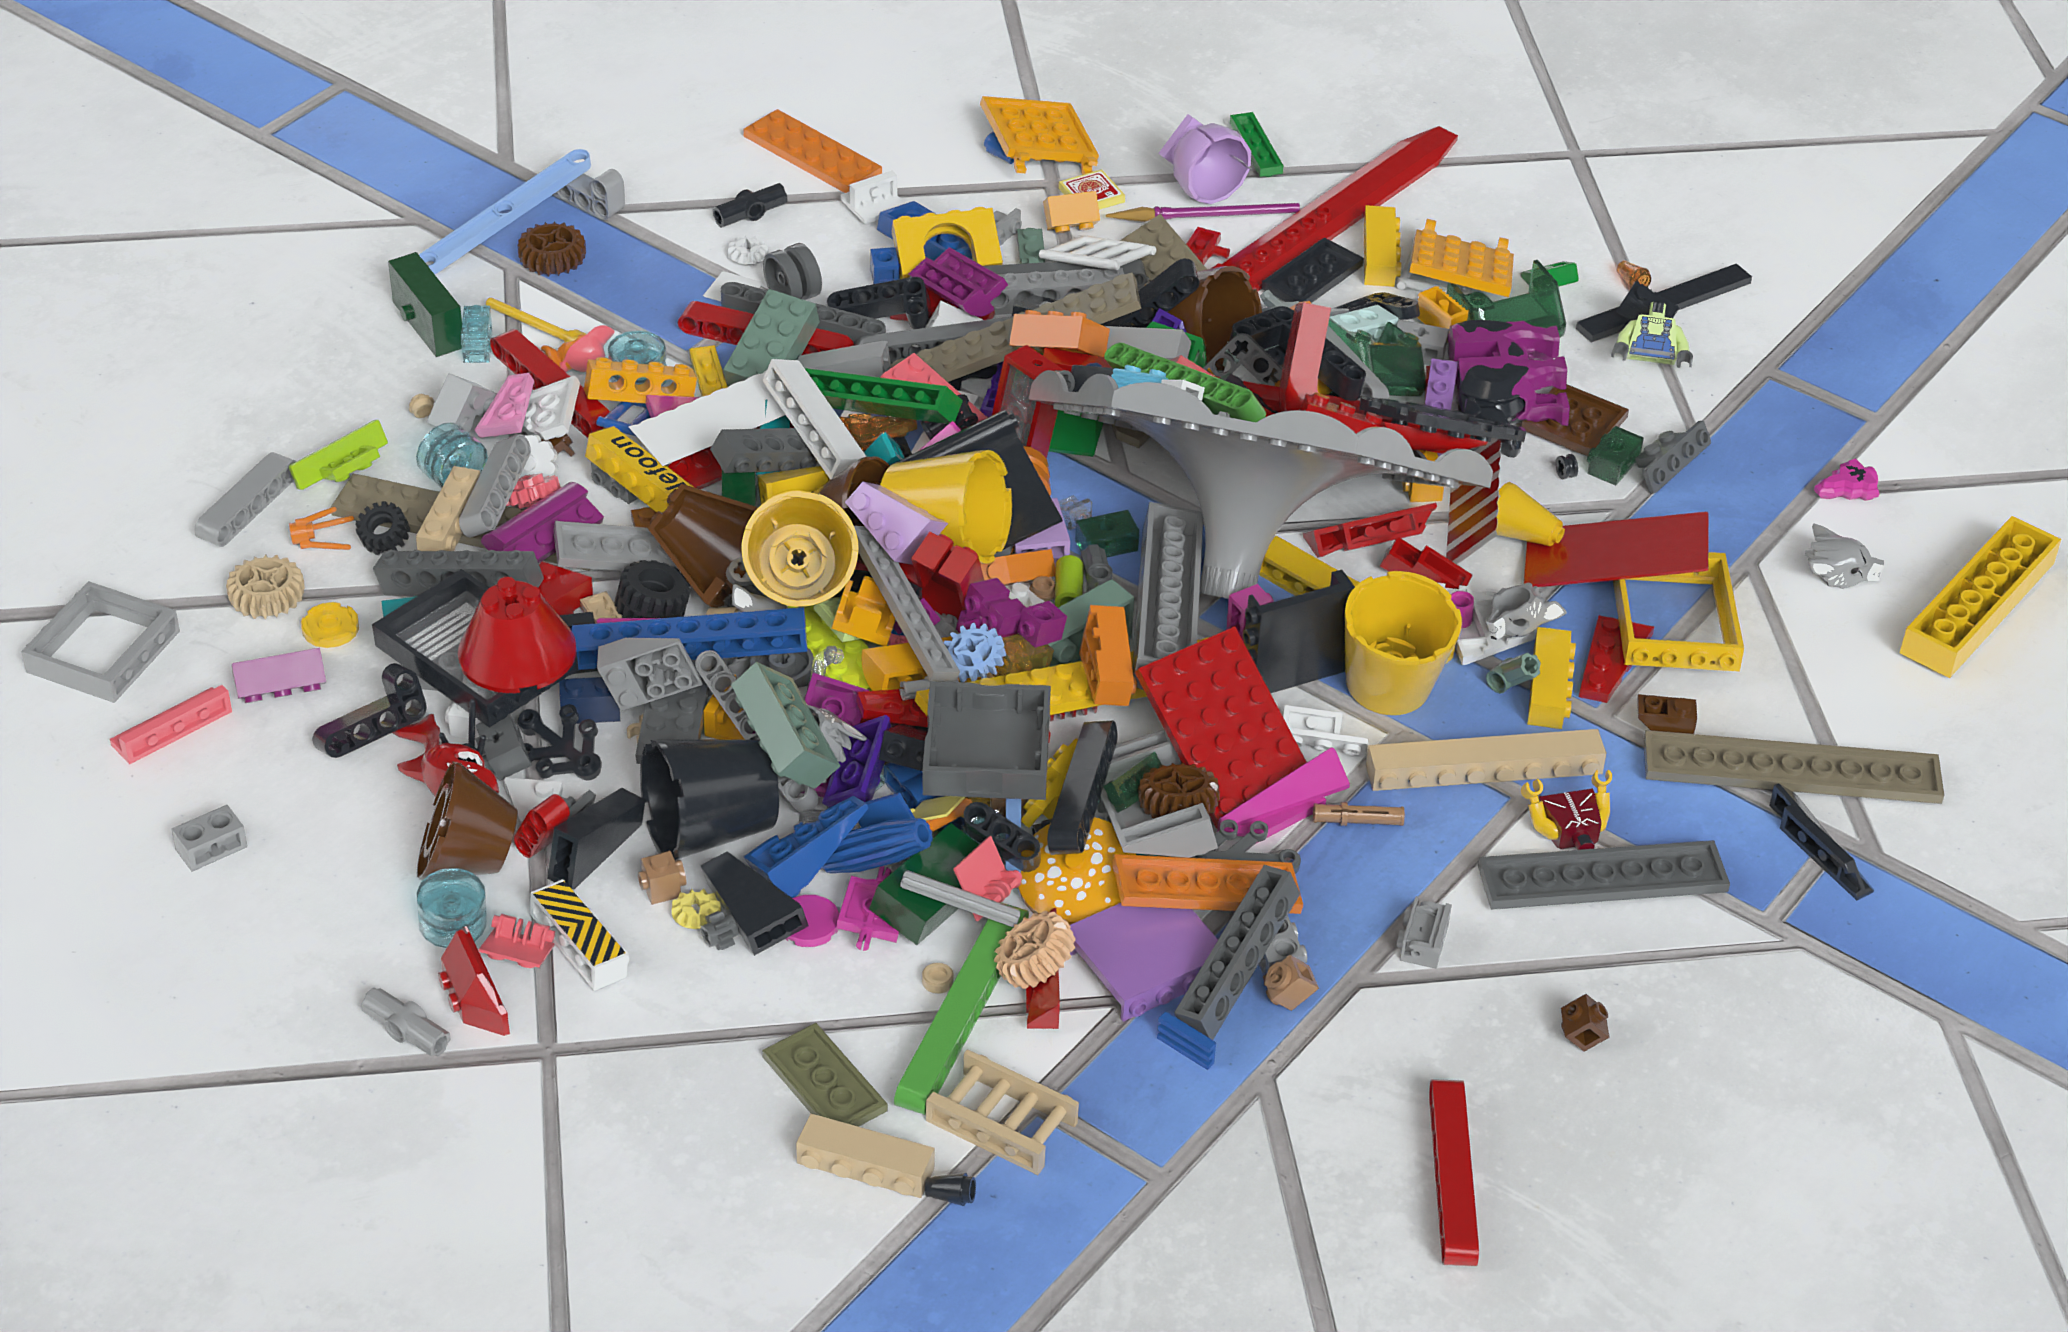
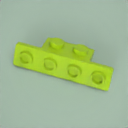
M373 420L289 465V470L299 490H303L322 479L342 482L350 478V473L355 470H364L372 466V461L380 457L377 449L386 445L388 440L380 421Z

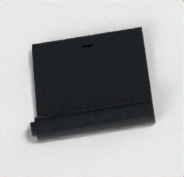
M1003 410L895 462L900 463L980 450H991L997 453L1004 462L1008 472L1004 476L1006 488H1011L1012 493L1011 525L1004 549L1063 521L1018 438L1015 429L1019 427V424L1013 412L1008 414L1006 410Z

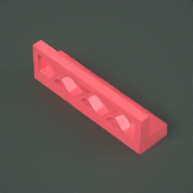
M223 685L216 688L211 687L111 738V746L130 765L231 713L229 691Z

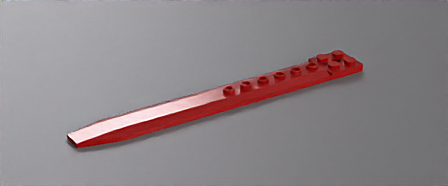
M1437 126L1398 142L1224 263H1218L1211 269L1223 266L1238 267L1250 276L1248 281L1252 289L1261 290L1263 280L1324 237L1332 240L1364 218L1366 205L1381 206L1438 166L1458 140V135Z

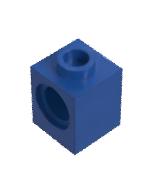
M895 247L870 249V270L873 284L899 279V262Z

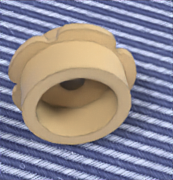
M425 394L415 395L409 403V411L417 418L427 417L433 409L434 399Z

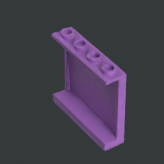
M1119 903L1070 925V929L1076 938L1073 943L1075 949L1070 952V955L1079 953L1120 1003V1019L1123 1022L1130 1018L1141 1016L1150 1009L1159 1005H1165L1171 1000L1186 994L1218 941L1192 909L1122 906Z

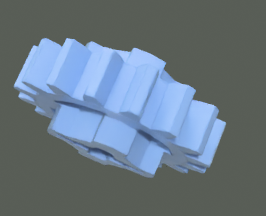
M972 623L968 630L961 626V633H950L952 641H944V644L960 671L958 676L960 682H965L967 678H970L971 681L977 680L978 677L982 679L987 678L986 674L989 672L996 675L995 666H1003L1002 657L1006 656L1005 645L995 628L988 630L987 625L983 624L980 629H977L975 623Z

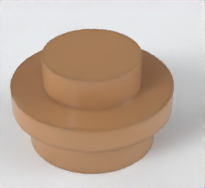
M1040 576L1033 580L1029 590L1045 602L1055 598V582L1053 579Z

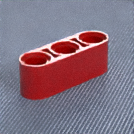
M557 794L551 795L531 809L514 836V843L519 852L526 858H531L552 843L554 827L566 821L570 816L569 807L562 797Z

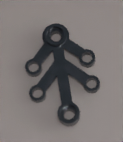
M565 705L559 711L563 721L562 738L543 723L537 711L526 709L520 713L518 725L522 733L527 736L537 734L551 745L533 748L531 744L524 743L526 750L530 751L528 754L530 761L539 760L535 768L541 778L546 779L553 775L574 773L582 780L589 781L595 779L600 774L602 761L594 753L595 737L598 734V728L593 720L586 719L579 724L578 729L583 737L582 752L574 748L575 727L579 719L578 711L574 705ZM592 727L591 730L585 731L587 728ZM567 757L570 761L553 764L550 758ZM549 766L548 769L542 770L544 767Z

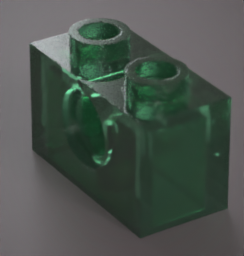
M1615 426L1608 434L1605 433L1596 448L1593 447L1587 456V462H1589L1587 474L1616 486L1636 463L1635 458L1641 454L1644 437Z
M1128 510L1076 520L1075 542L1080 551L1085 550L1088 545L1098 544L1100 548L1105 549L1106 557L1136 552L1139 546V528Z

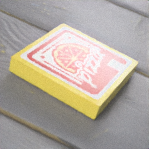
M1102 169L1059 181V190L1064 195L1096 191L1099 210L1125 202V194Z

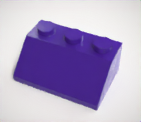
M887 715L852 726L863 734L866 740L861 741L849 736L851 750L843 747L846 760L843 763L839 761L840 767L831 775L822 801L824 805L830 808L852 796L863 802L873 799L875 790L881 780L880 775L883 765L886 762L879 760L884 731L891 728L890 718Z

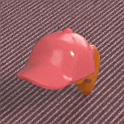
M600 325L593 328L586 335H579L574 341L563 343L558 350L547 345H543L541 350L565 372L571 369L586 372L588 359L596 360L598 357L606 356L604 345L613 336L615 331L611 327Z

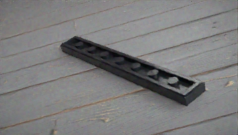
M1736 263L1659 291L1657 295L1665 297V299L1674 303L1675 306L1678 305V310L1751 284L1752 276ZM1618 307L1578 321L1576 329L1592 343L1621 332L1630 320L1617 313Z

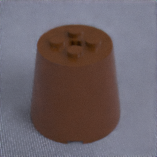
M1223 266L1198 271L1200 284L1197 290L1167 312L1184 322L1187 333L1204 339L1207 363L1229 342L1234 323L1262 313L1257 289H1252L1248 281L1250 276L1244 270L1235 266ZM1219 358L1215 363L1218 371L1224 372L1225 366H1223L1224 358Z

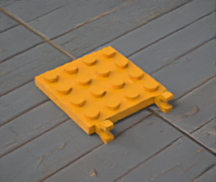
M982 96L980 106L1006 156L1014 159L1016 173L1026 174L1025 161H1029L1030 158L1037 161L1044 159L1057 162H1077L1082 164V175L1093 172L1092 166H1097L1099 154L1071 103Z
M1431 219L1426 220L1423 230H1416L1410 273L1509 297L1512 288L1514 254L1510 253L1507 249L1509 239L1499 237L1496 249L1486 247L1485 244L1478 241H1472L1471 243L1461 241V238L1454 235H1447V237L1438 235L1434 231L1436 221Z

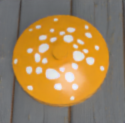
M1094 817L1084 851L1079 854H1050L1047 840L1050 824L1033 835L1040 844L1041 863L1034 871H1021L1022 880L1021 885L1018 887L1021 897L1030 911L1040 915L1043 911L1049 913L1051 909L1056 908L1057 915L1061 916L1063 920L1065 919L1071 925L1121 903L1112 865L1114 855H1136V853L1123 852L1112 823ZM1031 850L1021 852L1023 857H1029L1034 854Z

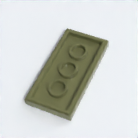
M817 1023L762 1050L764 1060L811 1114L859 1127L888 1111L887 1102Z

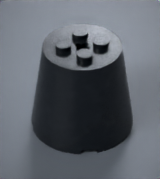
M657 739L650 740L651 744H645L640 763L641 797L646 799L645 803H648L651 820H647L646 824L652 842L659 854L671 851L674 860H678L772 829L775 826L779 814L778 776L771 767V758L759 745L760 740Z

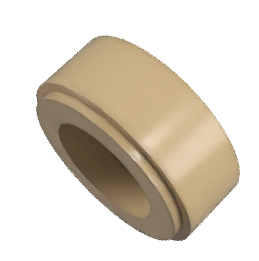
M932 963L924 968L922 984L927 991L937 994L944 993L950 990L953 985L954 973L948 965Z

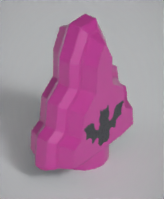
M1855 458L1840 464L1839 469L1832 471L1831 476L1822 479L1814 487V491L1822 499L1843 497L1849 500L1858 498L1864 501L1872 500L1879 497L1877 487L1878 475L1872 466L1864 467Z

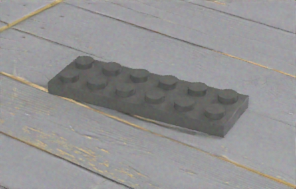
M702 677L703 685L645 704L635 754L636 764L641 763L645 744H651L650 740L701 739L704 722L703 710L707 705L710 689Z

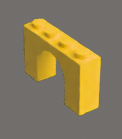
M975 207L969 211L951 210L944 214L926 213L920 217L901 216L893 220L891 231L899 262L900 279L910 277L908 274L925 259L924 245L926 242L939 234H953L962 238L971 249L973 261L982 266L1003 264L993 208Z

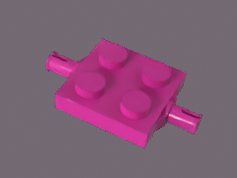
M885 866L879 867L876 879H863L855 876L850 878L836 928L860 934L856 943V947L859 950L862 948L863 941H865L863 951L868 950L872 937L897 943L899 931L869 910L877 886L891 874L889 867L886 868L884 875Z

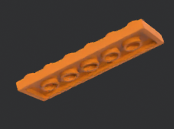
M779 109L774 110L744 128L745 138L844 193L850 192V184L882 174L881 165Z
M1115 854L1112 862L1122 906L1236 911L1263 865L1291 872L1299 890L1293 865L1290 862ZM1301 894L1289 913L1301 914L1303 908Z

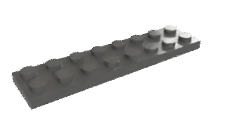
M1714 840L1479 857L1478 868L1491 910L1725 893L1729 891L1730 887L1728 876Z

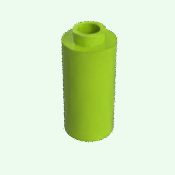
M1065 555L1056 562L1055 606L1057 608L1083 595V562L1076 556Z

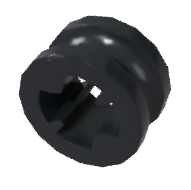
M1567 454L1566 457L1562 455L1556 458V470L1562 480L1568 477H1577L1578 463L1573 454Z

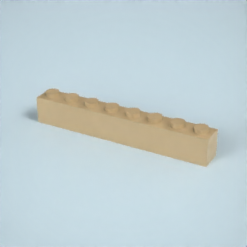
M1589 729L1368 745L1366 769L1372 790L1379 791L1593 775L1596 770H1598L1599 775L1603 774L1607 753L1599 730Z

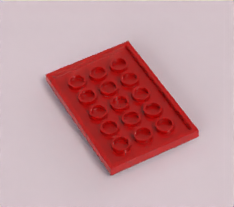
M1235 626L1140 667L1135 671L1181 762L1189 766L1196 764L1197 768L1205 767L1206 771L1213 772L1214 777L1218 779L1220 800L1218 801V806L1215 807V812L1209 814L1216 829H1218V821L1221 817L1307 763Z

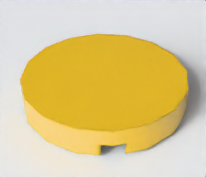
M336 602L322 603L312 607L307 611L308 615L301 620L303 637L307 642L317 647H339L350 642L359 631L358 614L348 605L347 608L342 607L341 603Z

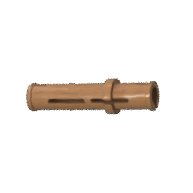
M1341 802L1340 805L1314 803L1313 806L1314 823H1340V826H1347V823L1404 825L1405 811L1402 806L1348 805L1347 802Z

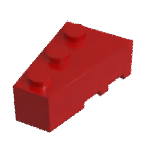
M543 561L539 564L544 579L538 588L558 615L574 614V611L581 607L580 599L593 596L592 577Z

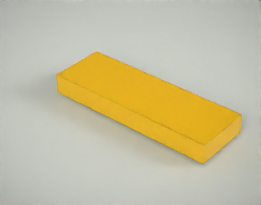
M715 345L689 349L690 360L697 376L701 396L711 395L717 390L728 388Z

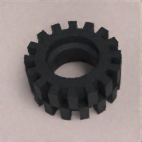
M382 501L381 506L377 502L373 503L374 508L371 510L367 506L364 509L366 514L360 513L358 516L360 521L356 520L355 524L357 527L356 533L364 547L370 553L373 551L375 555H380L381 551L383 553L390 549L398 551L396 546L403 547L405 545L403 539L408 540L409 534L407 532H410L409 523L400 507H396L392 502L388 505L386 501ZM392 523L391 528L385 533L373 534L379 525Z

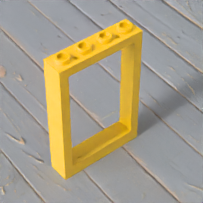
M1709 552V570L1704 572L1613 580L1625 665L1740 672L1744 644L1726 553ZM1625 580L1711 584L1723 644L1634 638Z

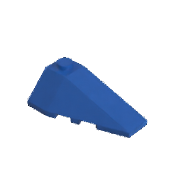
M852 796L822 811L818 816L819 820L806 824L801 822L793 826L795 832L782 839L775 835L743 857L751 869L791 898H794L801 892V889L812 881L838 848L841 841L846 838L847 834L850 833L869 808L865 802Z

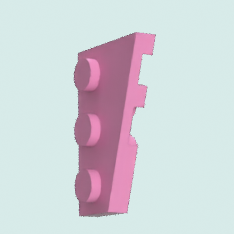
M529 373L507 377L495 396L494 401L490 404L475 428L480 438L522 432L534 384V379Z

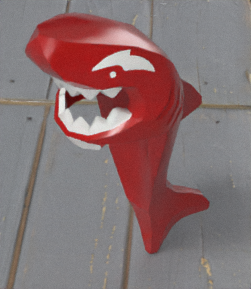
M429 714L420 722L407 725L393 732L397 737L417 741L425 745V753L415 759L397 764V767L406 776L425 783L435 797L445 772L453 761L461 763L494 791L499 793L496 777L491 770L484 767V760L478 751L461 744L441 743L439 738L441 733L440 727L436 724L434 714ZM460 757L463 759H467L469 757L472 760L476 759L477 764L474 762L458 760V758Z

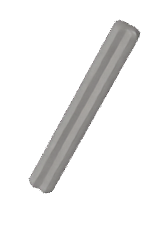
M909 870L905 871L900 886L904 889L1011 927L1018 923L1020 910Z

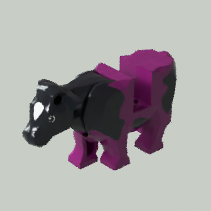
M1468 320L1450 326L1448 334V360L1458 362L1455 379L1458 412L1476 415L1475 418H1488L1510 425L1522 423L1525 420L1540 422L1552 419L1563 426H1568L1570 407L1566 393L1554 395L1535 392V390L1549 386L1566 389L1568 371L1565 357H1559L1560 336L1557 326L1542 328L1530 325L1525 321L1501 322L1492 320ZM1518 441L1517 446L1502 443L1500 453L1507 457L1515 458L1521 451L1522 442ZM1479 447L1473 448V449H1468V450L1475 451V450L1478 449Z

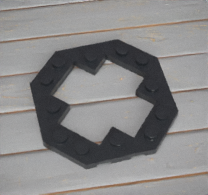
M1363 395L1360 398L1359 410H1363L1364 415L1367 412H1371L1379 416H1387L1392 418L1391 423L1408 426V422L1420 425L1419 430L1436 433L1437 428L1448 430V436L1463 439L1465 434L1475 435L1474 439L1491 442V438H1497L1501 443L1517 446L1518 441H1525L1526 430L1524 427L1505 424L1488 418H1475L1476 415L1418 403L1406 402L1404 404L1399 403L1397 400L1379 399Z

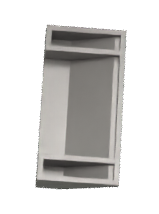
M1164 729L1116 745L1101 793V799L1123 852L1186 858L1204 855L1211 850L1217 849L1218 846L1209 815L1203 803L1152 819L1151 815L1145 814L1144 809L1140 807L1138 787L1140 780L1143 779V774L1150 773L1152 768L1159 769L1160 765L1169 766L1171 763L1181 765L1179 756Z

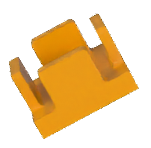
M865 576L858 593L850 591L853 581L849 580L845 586L831 629L887 646L896 619L874 579Z

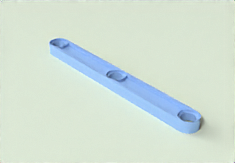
M584 149L571 151L423 251L419 256L425 263L434 262L428 265L434 274L440 272L588 171L591 167L589 152ZM579 159H584V160H585V161L579 162V163H575V162H574V161L579 160ZM502 210H511L508 213H499Z

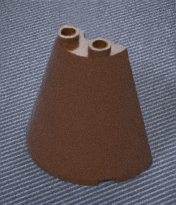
M681 484L678 489H674L667 498L669 506L664 512L658 511L653 515L648 530L703 602L712 608L724 606L725 601L723 600L732 593L733 584L728 581L726 570L734 559L742 558L744 531L749 519L758 507ZM738 566L734 573H738L740 578H742L746 570L742 571L740 566Z

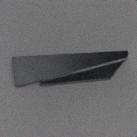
M1779 783L1775 784L1769 806L1782 818L1780 829L1856 901L1873 893L1874 889L1859 872L1855 860L1832 839L1798 795Z

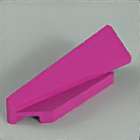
M1333 747L1329 748L1221 817L1218 821V831L1220 830L1221 823L1224 820L1230 819L1238 825L1237 836L1244 837L1250 832L1252 823L1262 821L1268 826V838L1312 815L1314 803L1326 804L1325 796L1350 787L1349 780L1336 750ZM1230 827L1224 828V831H1226V832H1228V833H1231V832L1234 831V830H1233L1232 828H1230ZM1262 829L1254 830L1257 834L1264 833Z

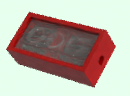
M1025 345L1004 357L992 416L1003 410H1006L1008 414L1013 412L1019 424V427L1015 430L1022 445L1040 451L1047 459L1058 410L1053 409V405L1029 400L1033 381L1042 372L1047 370L1061 371L1064 369L1028 345Z

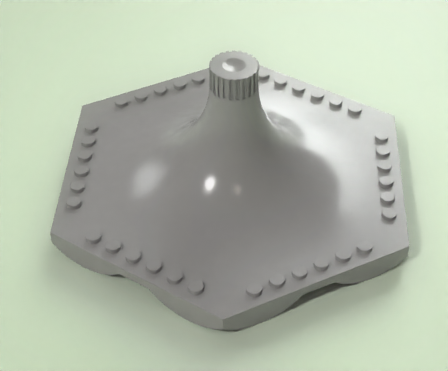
M1047 370L1038 375L1033 381L1029 400L1053 405V409L1064 411L1065 414L1080 416V413H1082V418L1097 420L1098 418L1099 422L1114 424L1115 422V426L1131 428L1132 425V430L1146 433L1171 454L1190 480L1203 513L1206 549L1199 593L1228 599L1229 595L1257 584L1265 554L1281 526L1302 504L1333 485L1366 475L1382 474L1383 479L1407 483L1436 485L1458 489L1459 484L1490 488L1493 470L1486 459L1472 450L1453 449L1445 452L1435 461H1430L1419 450H1412L1407 440L1395 430L1384 427H1370L1356 434L1340 421L1324 414L1310 411L1280 412L1265 417L1258 422L1230 418V414L1221 411L1218 415H1214L1201 400L1191 393L1163 383L1143 382L1118 388L1116 381L1111 376L1095 374L1082 385L1079 392H1069L1064 377L1059 372Z

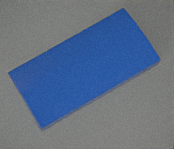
M912 201L880 212L877 230L893 239L891 231L893 220L901 216L920 217L926 213L934 212ZM953 234L936 235L924 245L925 258L927 257L932 261H935L949 247L972 259V253L969 245L962 238Z

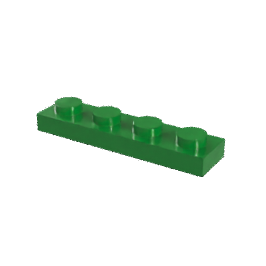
M1248 112L1230 115V124L1233 130L1241 135L1251 150V162L1259 176L1270 177L1283 174L1284 165L1255 114Z

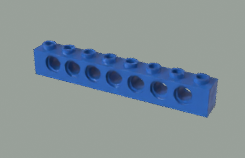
M804 607L572 625V632L576 640L578 670L597 668L598 647L623 638H679L691 660H696L702 652L709 650L715 651L721 658L807 652Z

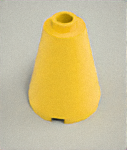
M1507 482L1498 490L1500 498L1497 502V535L1552 546L1554 543L1561 541L1565 529L1562 528L1563 522L1516 484Z

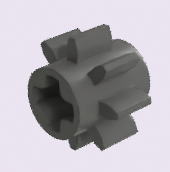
M717 911L705 916L707 924L701 926V933L709 947L716 945L717 950H724L735 945L733 938L739 935V928L731 914L724 916L723 911Z

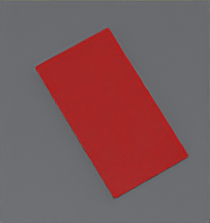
M1696 512L1565 525L1562 527L1565 529L1561 541L1554 543L1552 546L1527 541L1524 584L1531 583L1533 587H1546L1708 571L1709 513Z

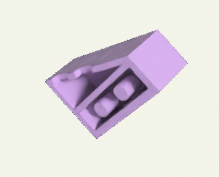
M862 482L845 502L895 562L913 565L911 558L929 531L939 535L948 525L947 522L932 516L926 510L909 503L908 500L877 484Z

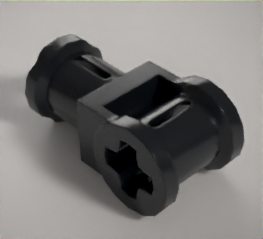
M965 394L957 395L963 400L955 420V424L961 431L978 422V416L972 413L968 405L969 399ZM921 421V425L930 440L948 425Z

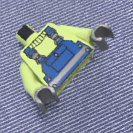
M1659 302L1650 303L1649 315H1639L1637 320H1632L1619 333L1611 353L1613 358L1615 353L1622 354L1623 361L1631 359L1674 365L1677 360V368L1681 367V362H1688L1689 367H1692L1693 354L1689 350V343L1682 328L1676 325L1675 319L1665 318L1666 304Z

